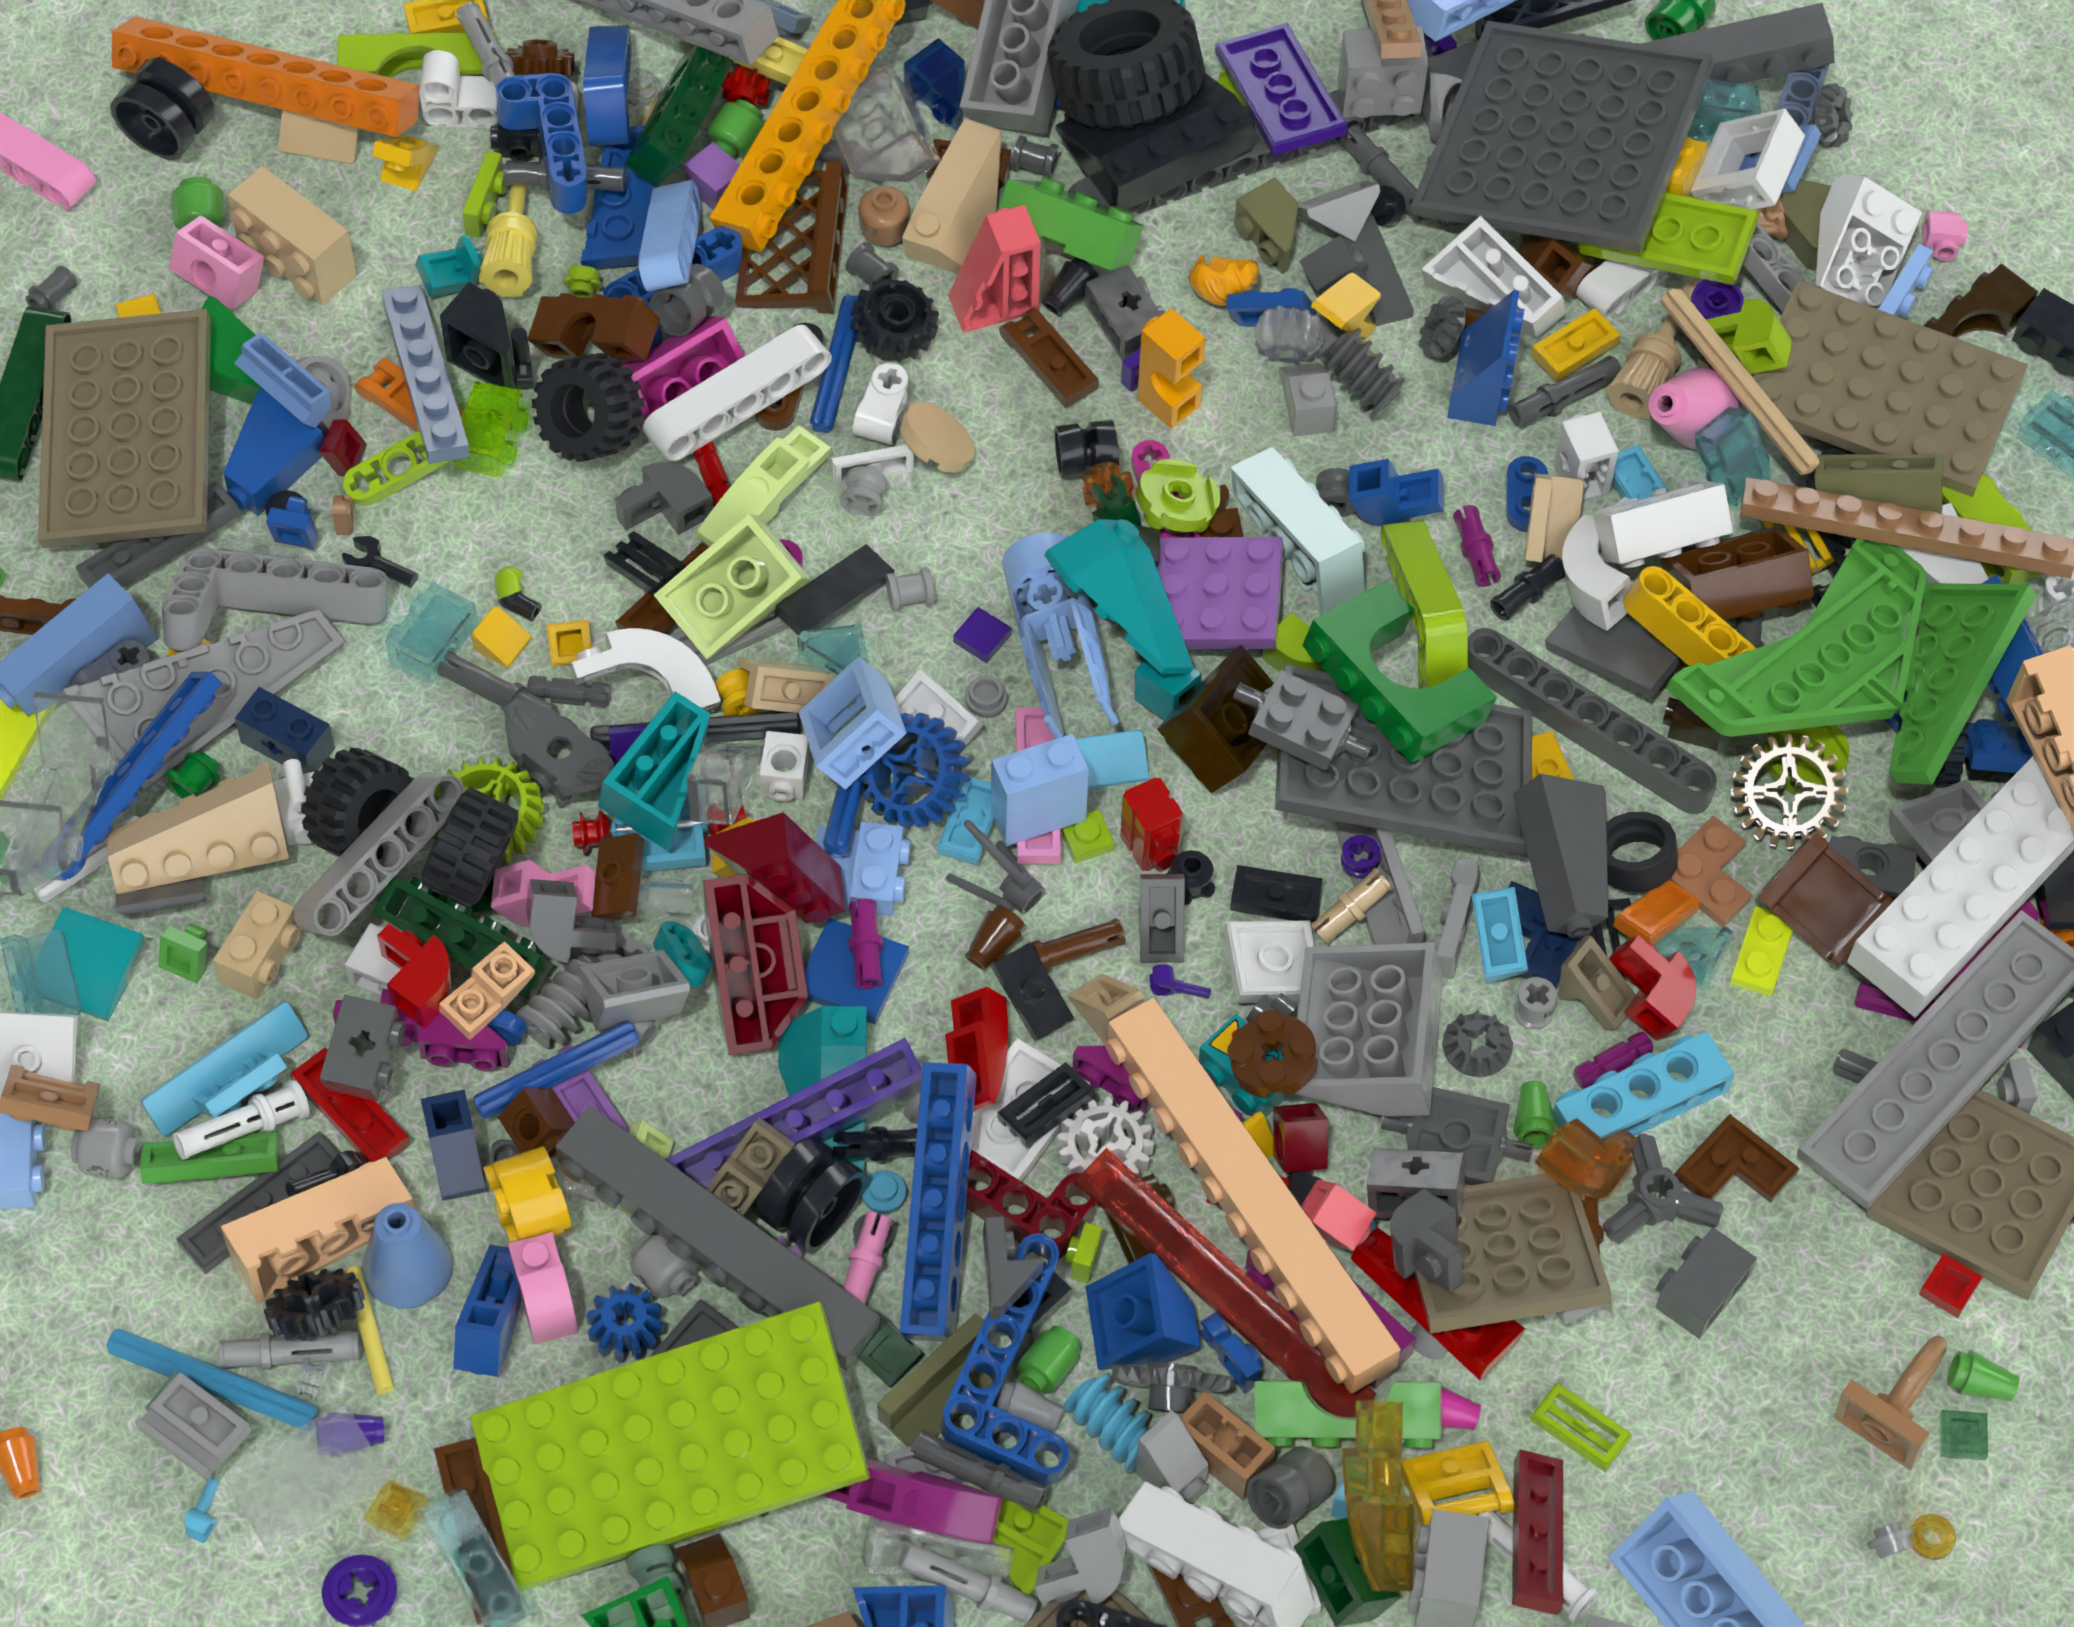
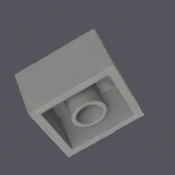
M1417 26L1422 42L1421 58L1381 59L1372 29L1343 30L1338 71L1342 117L1406 116L1421 113L1428 68L1423 26Z
M1433 1509L1429 1525L1420 1524L1413 1558V1569L1415 1571L1413 1584L1410 1587L1407 1613L1416 1614L1414 1627H1473L1479 1608L1489 1517Z

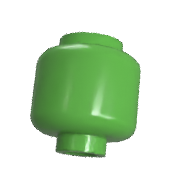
M738 99L736 103H725L709 125L708 136L712 142L733 159L735 156L744 159L765 124L762 120L764 115L754 105Z
M206 177L187 178L182 180L180 186L173 190L171 196L173 223L178 230L200 215L220 228L224 225L226 216L223 191L219 186L213 184L210 179Z

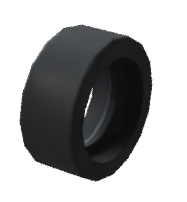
M1627 812L1615 816L1606 822L1608 884L1611 887L1625 892H1645L1658 888L1671 879L1678 867V848L1676 834L1669 822L1659 815L1648 812ZM1632 842H1648L1661 848L1653 857L1640 862H1626L1612 856L1613 852L1619 847Z

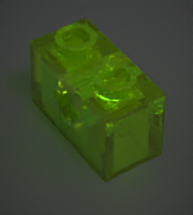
M475 381L461 417L469 444L470 457L453 460V465L456 469L502 478L506 465L512 466L517 454V442L515 439L518 432L524 433L527 428L529 409L524 407L523 392L521 390Z

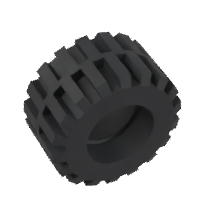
M592 353L557 361L551 364L552 368L543 371L540 375L543 381L536 382L534 388L538 395L537 398L532 399V408H535L537 416H534L533 420L535 425H540L542 431L539 433L543 441L549 440V449L554 453L561 452L562 458L566 460L576 459V462H584L619 453V451L631 446L630 440L637 439L640 433L637 425L644 423L645 415L640 413V409L645 407V400L639 397L638 390L642 389L639 381H633L631 378L634 374L629 367L621 368L622 361L616 357L608 358V354ZM584 390L590 396L594 406L593 424L584 412Z
M350 748L349 751L342 749L336 752L334 759L328 757L322 762L323 767L321 770H315L311 776L313 781L310 787L306 786L303 794L307 796L306 802L301 804V813L306 815L302 820L303 828L309 831L307 837L311 842L317 844L318 847L338 857L414 780V778L408 776L409 772L405 768L365 749ZM410 814L408 815L405 823L407 832L411 828L412 817ZM382 845L377 849V861L383 856Z
M469 787L457 799L434 842L422 871V885L468 908L475 905L488 887L518 824V810Z

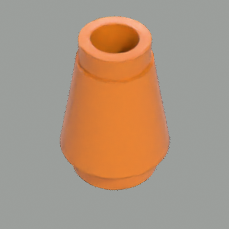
M15 1427L0 1432V1472L10 1491H12L15 1500L38 1494L41 1491L36 1441L34 1436L29 1435L27 1427Z

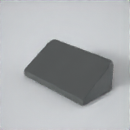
M204 877L127 893H116L117 913L126 915L204 902L207 899Z

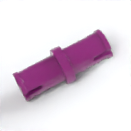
M1474 505L1463 506L1466 518H1463L1460 509H1457L1453 514V519L1457 524L1462 539L1460 544L1462 554L1465 558L1469 559L1476 584L1482 587L1490 586L1491 582L1488 574L1491 573L1495 583L1501 578L1500 570L1492 553L1494 547L1491 535L1485 533L1478 507Z
M863 898L857 899L858 908L856 907V902L852 901L849 903L852 937L848 939V947L854 956L855 987L870 990L874 989L873 981H875L876 987H880L883 984L879 951L883 949V939L878 935L877 903L875 900Z

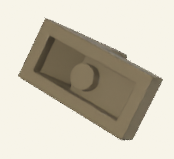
M1591 935L1585 936L1562 964L1558 997L1560 1000L1581 998L1604 1030L1617 1029L1627 1017L1624 1012L1636 994Z

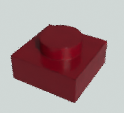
M333 419L319 453L337 475L344 477L348 470L359 464L367 443L347 419Z

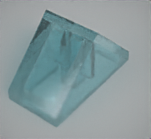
M862 624L802 631L797 637L798 658L809 665L834 674L833 679L858 656L868 663Z
M1729 927L1675 928L1655 943L1654 946L1664 958L1679 951L1692 968L1696 988L1706 993L1725 959L1733 932Z

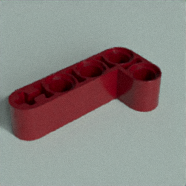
M970 1150L966 1209L983 1220L989 1217H1004L1005 1232L1013 1231L1014 1240L1020 1244L1024 1238L1031 1234H1042L1043 1231L1048 1229L1058 1230L1062 1235L1057 1238H1051L1058 1246V1259L1067 1254L1072 1236L1080 1237L1085 1222L1091 1223L1097 1213L1098 1186L1095 1180L1084 1173L1069 1174L1061 1180L1050 1196L1046 1198L974 1150ZM979 1181L986 1183L988 1187L983 1190H974L968 1185ZM1073 1196H1081L1087 1202L1082 1205H1075L1070 1203L1068 1199ZM1011 1205H1018L1023 1207L1025 1211L1020 1214H1011L1005 1209ZM1033 1252L1036 1255L1046 1259V1257L1041 1253Z

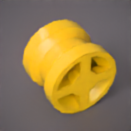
M743 668L734 669L724 673L715 681L719 697L724 700L721 707L725 716L756 714L761 710L744 705L750 671Z

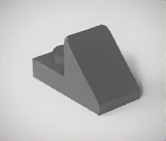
M1140 874V962H1184V874Z
M1004 1217L985 1218L982 1231L990 1320L1000 1319L1040 1275L1044 1264V1259L1008 1261V1259L1015 1258L1013 1231L1005 1232Z

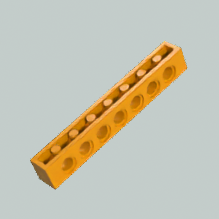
M837 0L710 215L709 219L714 228L725 226L737 231L742 238V247L758 252L763 251L768 240L775 235L778 223L786 209L793 204L796 192L803 180L811 173L815 160L824 144H827L831 139L833 129L842 113H845L849 108L851 98L856 89L866 79L869 67L877 53L884 48L891 29L896 21L902 17L906 5L904 0Z

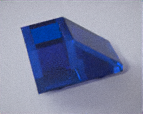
M937 38L904 62L903 85L906 93L913 100H921L930 108L932 115L939 123H947L957 132L963 122V111L960 108V103L965 86V60L942 40Z

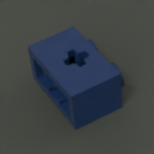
M261 687L257 688L234 718L242 744L282 765L287 760L297 759L301 763L303 774L315 772V770L319 771L322 767V762L335 750L329 723Z

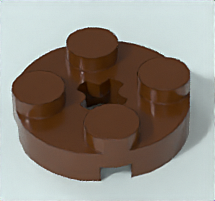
M1269 1009L1259 1014L1258 1018L1246 1023L1234 1035L1227 1049L1236 1082L1245 1091L1258 1097L1269 1098L1268 1093H1278L1283 1091L1284 1096L1293 1094L1306 1086L1317 1070L1318 1050L1313 1032L1299 1019L1282 1015L1277 1010ZM1272 1050H1280L1283 1058L1280 1060L1271 1058L1267 1062L1265 1061V1054Z

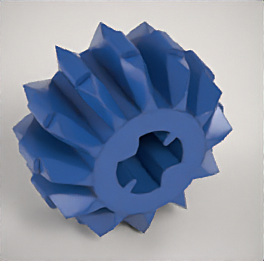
M631 1282L626 1287L625 1293H619L618 1289L611 1285L609 1288L610 1298L596 1295L594 1299L596 1309L587 1312V1323L591 1325L588 1329L589 1340L599 1342L598 1351L602 1356L614 1349L615 1360L619 1363L624 1359L625 1351H631L632 1356L636 1360H640L642 1357L640 1346L654 1351L657 1346L654 1336L662 1335L664 1332V1324L659 1320L663 1315L662 1307L659 1303H652V1293L648 1289L636 1295L635 1286ZM627 1318L633 1319V1323L627 1325ZM624 1319L623 1326L617 1325V1321Z

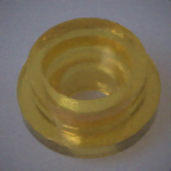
M1926 1514L1913 1522L1911 1527L1914 1534L1910 1535L1914 1544L1912 1549L1919 1556L1928 1560H1940L1951 1553L1956 1543V1533L1946 1518L1937 1514ZM1934 1532L1938 1535L1940 1543L1935 1545L1928 1543L1924 1538V1533Z

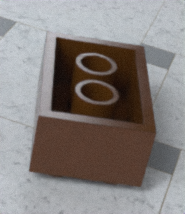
M1778 526L1720 540V543L1708 547L1685 549L1679 555L1661 558L1662 569L1673 576L1723 620L1735 617H1756L1761 614L1762 610L1773 607L1791 608L1800 604V600L1814 597L1808 549Z

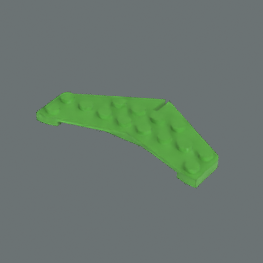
M1857 538L1807 625L1799 632L1786 639L1707 666L1700 662L1685 667L1671 677L1666 689L1716 732L1730 737L1891 719L1894 713H1898L1903 704L1927 574L1924 568L1899 546Z

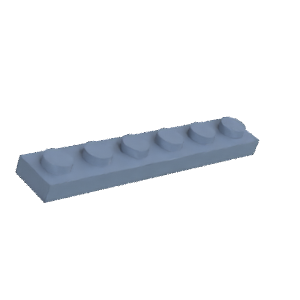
M415 285L381 291L383 308L428 464L469 458V444L422 286Z

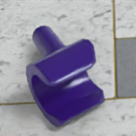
M1158 964L1153 966V974L1149 975L1150 988L1154 995L1169 996L1176 992L1209 999L1211 988L1175 980L1174 970L1170 965Z

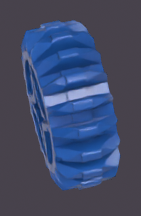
M903 713L900 716L906 734L868 768L866 774L859 777L862 780V784L869 785L862 796L866 800H874L871 810L877 814L884 813L883 819L886 822L892 824L898 822L904 828H911L914 824L916 827L926 828L929 825V820L936 823L943 821L942 810L950 813L957 811L952 799L954 797L960 799L966 797L963 790L959 789L961 782L966 783L972 779L969 775L962 773V768L972 762L968 757L959 756L967 745L963 741L955 740L958 732L952 727H945L944 720L933 717L930 720L929 715L925 713H918L915 717L912 714ZM918 737L916 744L911 743L905 753L901 755L896 754L897 750L904 743ZM868 745L864 746V749L866 751H868L871 748V746ZM937 756L939 759V773L935 764ZM904 763L917 767V772L925 776V778L911 774L912 769L905 766ZM890 769L893 773L892 784L890 783ZM927 786L933 788L924 799L910 804L913 797L917 798L922 789Z

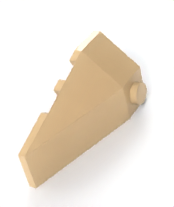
M964 118L917 202L903 234L902 241L906 257L955 274L959 273L985 216L997 211L1002 131L1000 129Z

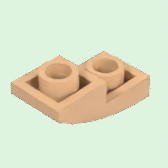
M504 941L472 968V977L439 1003V1012L466 1038L471 1040L516 997L535 975V970Z

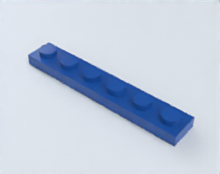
M192 671L37 865L36 869L47 879L66 881L76 876L82 870L86 862L84 857L93 846L100 844L108 837L112 830L111 823L120 812L126 811L134 804L138 797L137 790L145 780L152 778L161 770L164 765V756L171 747L177 746L187 737L190 731L188 726L198 714L205 712L213 704L216 698L214 693L222 684L213 673Z

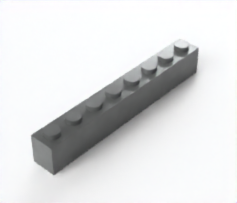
M590 1105L556 1145L557 1159L560 1162L558 1167L567 1177L577 1183L583 1179L595 1188L594 1194L604 1204L613 1209L619 1205L631 1214L630 1220L644 1233L651 1235L653 1232H656L668 1241L666 1243L667 1248L674 1255L684 1261H688L689 1258L693 1259L704 1267L702 1272L711 1282L721 1288L727 1284L740 1294L739 1300L754 1313L760 1314L764 1311L773 1317L820 1301L824 1306L839 1365L843 1370L847 1371L879 1330L880 1315Z

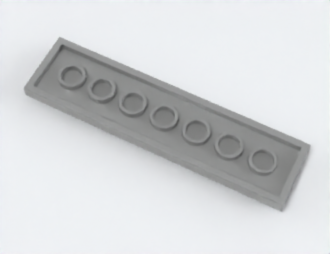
M2021 910L1798 1148L1797 1156L1868 1210L2074 987V948Z

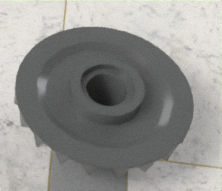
M1147 1362V1366H1112V1378L1116 1382L1124 1385L1150 1388L1148 1409L1167 1412L1172 1409L1174 1412L1184 1413L1190 1407L1191 1392H1204L1205 1390L1207 1393H1223L1230 1389L1232 1379L1231 1376L1200 1372L1197 1371L1198 1367L1184 1364Z

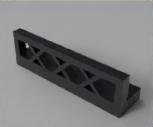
M1516 0L1475 21V35L1480 40L1487 21L1540 29L1633 0Z

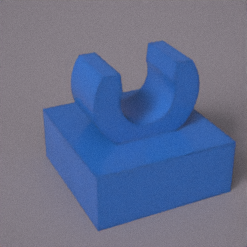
M290 496L286 510L271 507L266 523L274 542L314 550L319 535L311 518L312 510L305 508L308 502L307 499Z

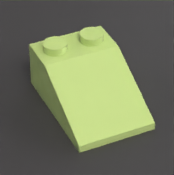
M748 513L656 592L654 596L702 655L709 660L774 612L778 603L811 581V578L763 520L757 515Z

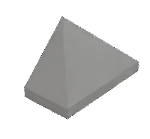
M1362 180L1301 202L1298 206V215L1355 242L1380 193L1379 184Z

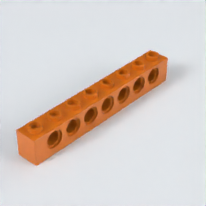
M136 16L112 30V68L135 73L146 59L158 58L169 61L184 69L206 91L393 137H398L418 122V84Z

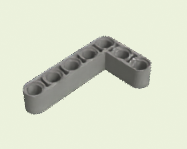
M209 548L194 549L187 552L183 557L162 603L164 643L167 647L178 651H186L198 647L218 606L300 615L319 609L326 619L376 623L387 616V576L383 571L370 567Z

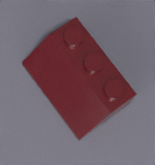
M784 812L705 837V845L736 874H748L792 907L796 911V918L804 923L824 922L830 916L845 912L841 866Z

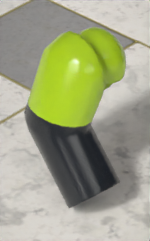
M514 566L501 568L494 580L499 604L503 608L533 622L540 613L542 604L522 594L520 579L523 578V573L519 568Z

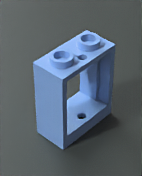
M859 656L799 711L816 767L845 790L906 734L888 679ZM852 700L855 701V703H854L853 705L848 706V704H849ZM864 705H866V709L863 710L852 722H850L838 735L834 737L833 734L843 724H845L857 711H859ZM866 745L871 746L868 751L862 750Z

